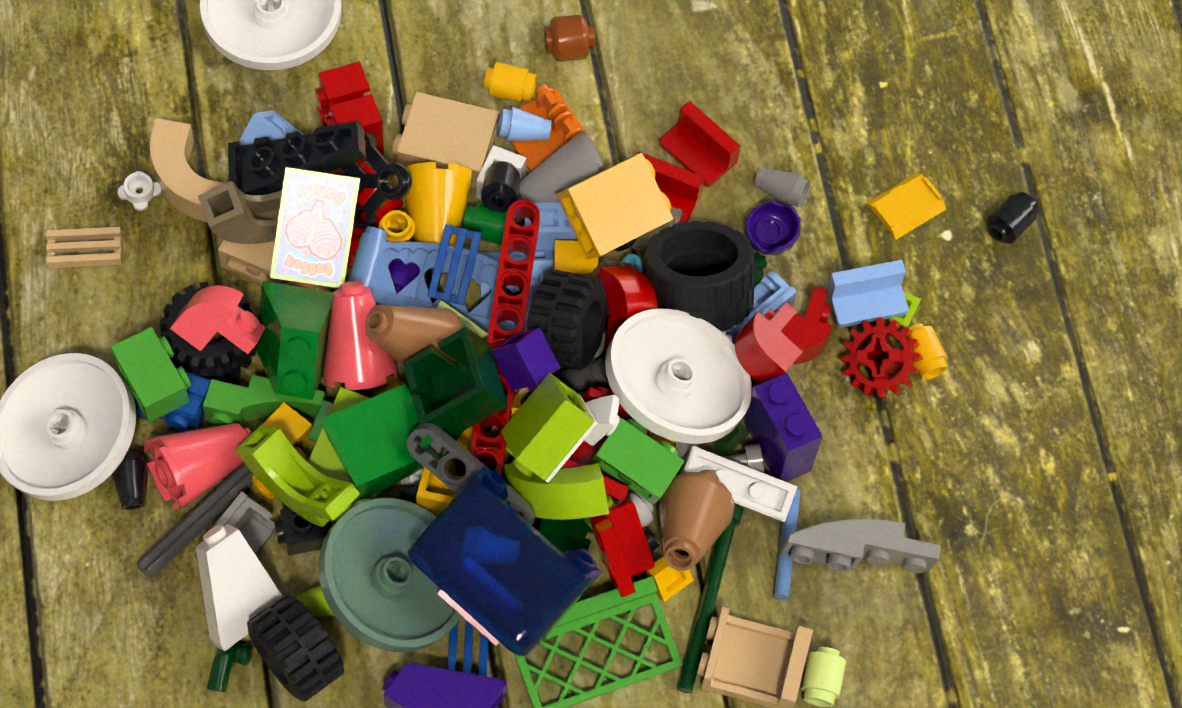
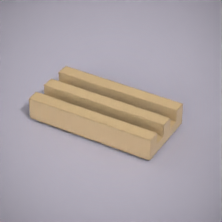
M120 227L46 230V264L48 269L122 265V231ZM99 250H114V253L56 256L58 252L92 253Z

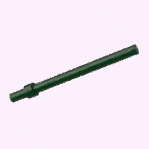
M734 504L735 508L731 523L718 537L714 546L677 690L683 693H692L735 526L740 525L744 511L737 504Z

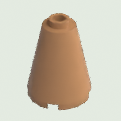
M378 305L367 316L365 332L372 342L402 366L404 361L430 346L455 362V364H458L459 362L438 348L437 342L465 326L461 325L460 317L457 313L446 308Z

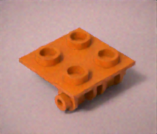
M546 84L536 90L537 98L518 109L551 120V131L548 141H509L518 155L527 158L526 166L530 172L578 133L585 131L557 89L549 88Z

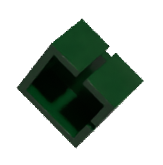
M466 326L437 342L438 348L459 362L458 364H455V362L431 346L403 362L410 391L416 394L412 398L419 423L435 424L450 437L456 436L508 407L490 343Z

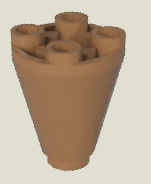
M702 470L699 473H681L674 477L659 499L662 550L666 563L678 571L691 569L731 523L735 508L732 494L719 481L716 473L709 470Z

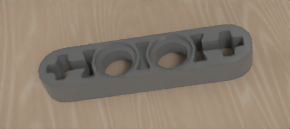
M424 423L417 426L411 432L407 439V448L411 456L499 530L510 537L523 536L530 530L536 515L530 502L440 427L432 423ZM429 435L433 439L431 442L432 447L429 446L424 450L419 444L422 441L421 438ZM445 447L448 452L443 455L438 463L434 459ZM451 458L463 461L466 466V474L461 477L451 475L446 467L447 461ZM482 483L493 486L497 494L496 499L491 502L481 500L476 492L477 486ZM505 497L508 502L498 513L495 509ZM517 511L522 512L524 515L521 520L522 522L519 521L516 524L510 522L512 514H515Z

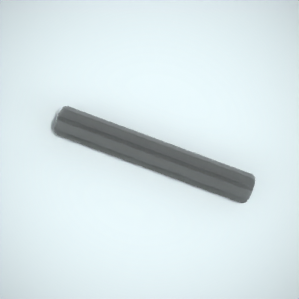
M245 463L233 471L137 561L139 570L145 576L153 578L222 514L241 491L244 493L253 484L252 476L254 474Z

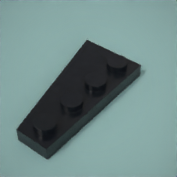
M357 121L319 127L312 134L302 135L299 131L286 133L283 139L270 140L268 137L255 138L253 144L242 145L239 141L228 143L229 182L233 181L237 188L245 194L266 195L283 189L286 167L327 173L366 158L364 129Z

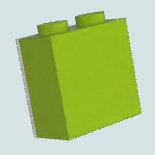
M548 373L504 426L501 433L507 443L505 449L515 458L513 464L525 475L531 477L535 473L549 483L598 422L581 395L551 373Z

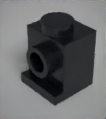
M290 508L280 510L281 521H276L274 524L278 544L286 543L289 556L321 549L323 541L331 528L330 521L324 527H320L302 518ZM309 523V525L305 528H299L296 526L300 524Z

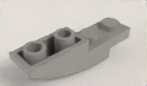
M849 519L822 523L789 535L781 547L780 555L788 556L792 561L800 564H810L812 562L828 565L829 569L838 572L855 570L860 561L866 558L867 562L874 565L894 564L903 566L904 570L911 573H924L926 571L929 572L938 562L941 545L904 538L906 523L876 519Z

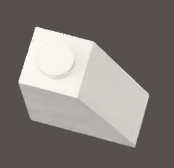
M229 524L225 526L218 525L210 529L203 536L204 541L196 546L209 637L213 644L223 651H226L249 634L247 622L282 597V594L239 529Z

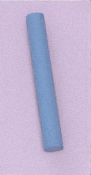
M798 489L794 495L786 520L782 522L774 597L781 600L789 599L793 561L788 556L780 555V551L788 536L797 531L801 491Z

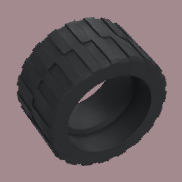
M691 221L667 227L650 238V242L644 248L643 274L646 275L648 281L653 285L658 309H673L686 312L692 317L707 321L723 332L735 325H739L751 313V307L754 305L755 252L749 239L745 238L742 233L724 224H716V222Z

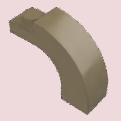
M230 181L198 195L209 228L219 238L239 244L275 241L282 190L266 195H248L241 192L234 182Z

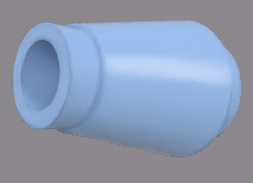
M513 106L510 109L502 108L498 122V137H504L506 142L548 141L551 131V120Z

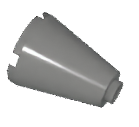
M587 132L578 133L520 181L517 201L529 200L533 203L559 202L556 196L557 193L605 170L602 160Z

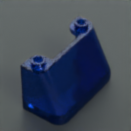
M483 467L419 535L407 553L411 562L504 647L516 655L526 656L550 634L602 571L596 567L594 559L583 550H567L564 553L558 550L505 502L509 495L505 479L497 472Z

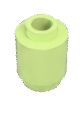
M817 647L816 652L808 653L801 690L804 692L803 700L806 703L820 707H833L835 699L840 697L846 660L839 656L840 652L829 647Z

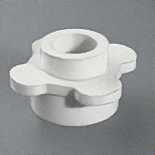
M136 171L130 174L125 179L124 185L118 188V196L122 200L131 202L135 210L143 211L148 208V202L153 197L161 194L162 189L158 182H152L150 176L142 171ZM138 189H142V190H143L142 193H137L136 191H137Z

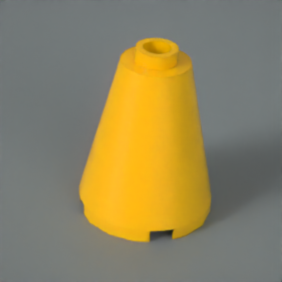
M436 162L415 163L405 166L412 178L411 189L404 198L408 215L415 223L414 242L441 244L445 224L457 228L462 226L473 180L472 170L455 163H448V169L436 168ZM451 235L449 245L456 246L458 236Z

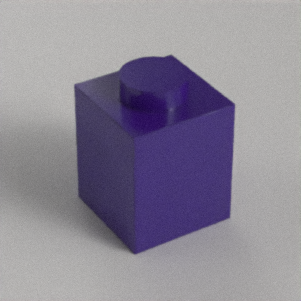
M540 327L516 333L491 351L512 391L527 387L530 392L534 391L548 373L552 374L560 368Z

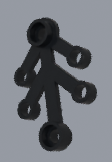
M364 133L367 141L365 149L366 160L377 174L365 173L357 162L340 167L345 173L327 172L360 178L358 196L365 188H376V191L363 206L356 207L353 225L359 229L366 228L367 226L372 227L376 221V213L388 199L400 200L409 193L412 185L409 170L399 163L389 164L376 149V138L371 133ZM395 175L398 178L397 188L393 185V177ZM362 211H364L367 216L366 222L364 224L361 222L360 219Z

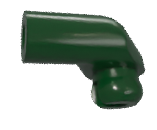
M238 641L226 651L221 650L214 657L207 689L226 693L231 668L236 663L241 665L249 664L253 653L252 647L248 644H241V641Z

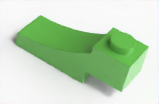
M252 374L248 388L212 379L203 403L206 421H209L213 426L239 423L243 427L245 422L270 417L283 402L302 417L316 419L323 400H326L325 392L317 390L313 400L275 394L269 378Z

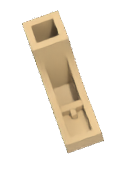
M155 118L150 137V155L156 181L159 183L163 195L176 209L189 217L207 222L198 195L226 183L205 179L196 174L188 165L194 145L191 124Z

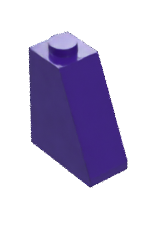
M406 663L400 672L394 670L389 675L382 690L385 691L384 706L387 708H497L507 694V683L502 679Z

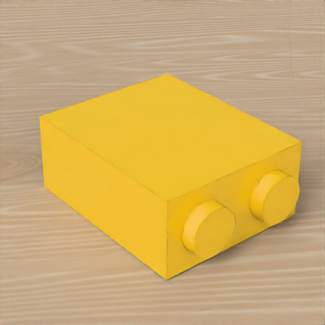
M642 153L632 156L556 194L587 260L602 256L673 220L670 212V201L660 191L654 179L655 170Z

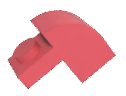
M216 285L203 288L195 293L180 311L170 329L199 351L218 332L249 354L258 343L266 327L259 322L255 315L244 311L238 306L244 295L243 293L231 287Z

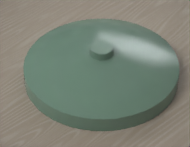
M377 498L352 507L330 528L320 550L319 579L329 608L337 620L352 635L378 649L391 652H412L437 642L450 632L462 615L437 594V587L464 557H461L462 549L455 536L434 514L406 500Z

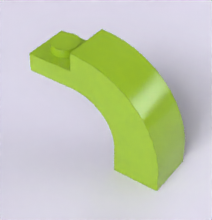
M260 425L235 449V452L249 470L276 498L292 511L299 514V516L317 526L324 527L330 520L334 521L350 510L351 503L360 495L351 482L330 478L311 466L296 451L280 428Z
M513 461L510 464L503 465L506 483L530 502L537 518L569 520L609 514L604 478L599 463L560 469L549 483L535 473L531 477L525 475L513 464Z

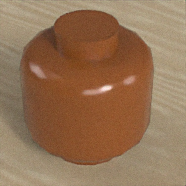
M582 15L553 17L550 25L544 26L546 53L552 54L556 61L586 59L589 54V47H595L596 45L594 26H587L586 19Z

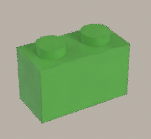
M150 327L110 347L114 362L131 389L148 423L190 403L187 388L191 387L190 380L182 366L175 368L170 358L174 357V353L165 336L158 339L153 328Z
M620 418L615 431L611 435L606 436L590 460V463H599L600 469L619 483L629 487L631 491L654 505L662 497L685 461L678 457L679 452L672 445L664 441H659L658 443L646 435L647 430L638 422L632 419L626 421Z

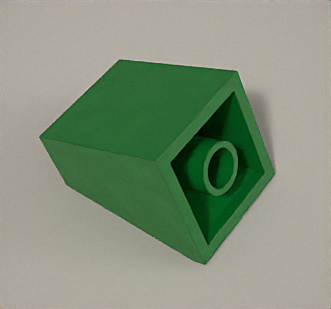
M268 281L262 282L259 322L266 328L256 344V351L275 394L313 400L323 377L333 292Z
M406 384L320 419L327 438L351 482L360 493L361 499H368L424 468L423 465L411 456L407 448L409 435L420 423L412 398L416 394H410ZM429 435L421 438L422 441L419 444L421 448L425 450L429 446L432 447L431 442L433 439ZM442 450L434 460L438 461L443 457Z

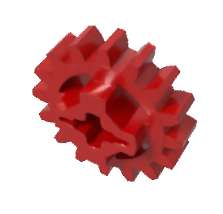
M877 318L875 327L868 321H864L863 328L865 331L860 333L853 329L851 333L855 338L854 342H844L843 344L844 347L850 350L849 355L841 357L842 362L850 365L843 373L848 378L856 377L851 385L857 390L865 385L864 394L869 397L874 394L875 390H877V394L881 399H886L888 390L899 396L901 395L899 387L901 384L910 388L913 386L909 379L910 374L920 375L921 373L914 366V362L923 360V356L920 353L914 352V349L920 345V342L917 339L908 340L912 331L907 327L899 331L900 323L894 319L888 327L883 318ZM890 336L896 337L901 342L904 350L893 348ZM871 339V343L862 350L863 346ZM883 351L889 357L882 360L881 366L875 362V359L881 357ZM860 367L870 368L874 381L868 380ZM899 367H902L901 371L894 378H892V375L896 372V370Z

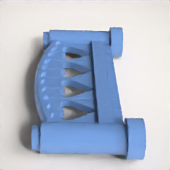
M367 226L365 233L361 234L348 282L359 281L363 283V287L370 288L377 306L400 305L437 308L441 300H436L432 303L431 298L428 297L429 291L424 276L428 270L435 268L440 244L429 242H390L386 239L388 232ZM449 245L442 275L449 273L455 246ZM463 248L455 278L456 281L451 295H459L460 284L470 251ZM477 253L471 279L476 285L487 283L491 287L490 295L470 313H468L466 305L462 306L444 302L488 333L499 260ZM393 260H401L405 266L416 264L420 269L419 275L397 294L389 271V264ZM531 280L524 331H527L531 303L541 281ZM517 286L505 287V289L510 290L512 295L522 292ZM507 320L505 323L501 321L498 324V327L505 331H511L517 327L510 320Z

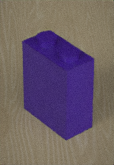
M785 373L754 386L744 424L755 444H760L762 457L772 476L787 482L810 472L823 436L788 373Z

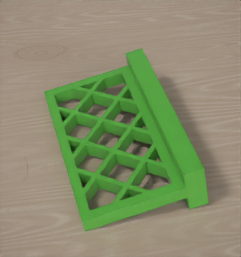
M653 576L634 582L636 592L623 598L614 589L515 623L506 628L507 635L505 637L514 654L532 708H568L683 666L656 594L658 589ZM651 605L656 619L651 632L630 623L636 609ZM629 612L626 621L617 617ZM610 620L623 626L614 645L594 636L599 622ZM593 625L590 633L582 630V628ZM658 627L662 638L654 635ZM626 629L647 638L639 657L619 648ZM573 632L587 639L578 658L557 648L564 634ZM557 637L553 646L544 642ZM591 641L611 650L603 670L582 660ZM651 641L666 647L671 662L656 666L643 659ZM538 645L550 651L542 671L526 663L522 649ZM615 653L636 662L629 677L621 679L607 672ZM554 654L575 663L567 682L546 673ZM640 665L649 669L637 674ZM579 666L600 675L594 689L584 692L570 685ZM530 672L539 676L535 686ZM604 678L612 681V683L601 686ZM542 679L564 688L558 702L542 707L537 694ZM567 691L577 694L570 698L564 699Z

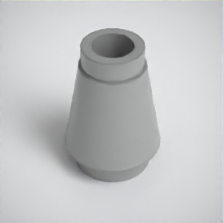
M761 167L755 179V187L760 188L783 204H791L797 207H801L804 204L811 184L809 180L804 179L803 174L767 169L765 167Z

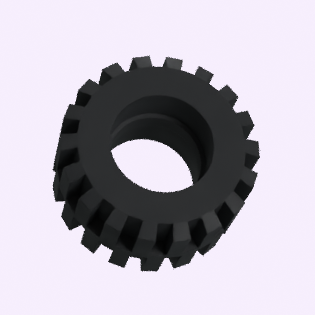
M551 270L543 277L531 303L527 330L541 328L560 367L580 371L586 368L594 358L602 341L607 317V299L603 282L597 277L561 270Z
M208 282L200 283L201 288L194 289L190 285L184 288L186 294L180 295L177 292L172 297L173 305L166 304L163 310L165 317L160 320L161 337L165 336L174 353V357L170 359L175 368L182 366L186 372L209 380L218 379V381L226 382V377L229 375L235 379L241 375L240 367L247 369L251 364L250 356H255L256 346L247 354L224 337L219 342L208 344L199 351L170 329L180 311L194 294L203 288L209 287ZM216 283V284H215V286H216V285H218V286H224V284H221V283ZM243 296L238 306L244 311L253 314L252 309H249L248 301Z
M285 594L247 622L249 636L258 653L279 682L295 698L306 702L344 674L343 661L333 641L316 617L297 598Z

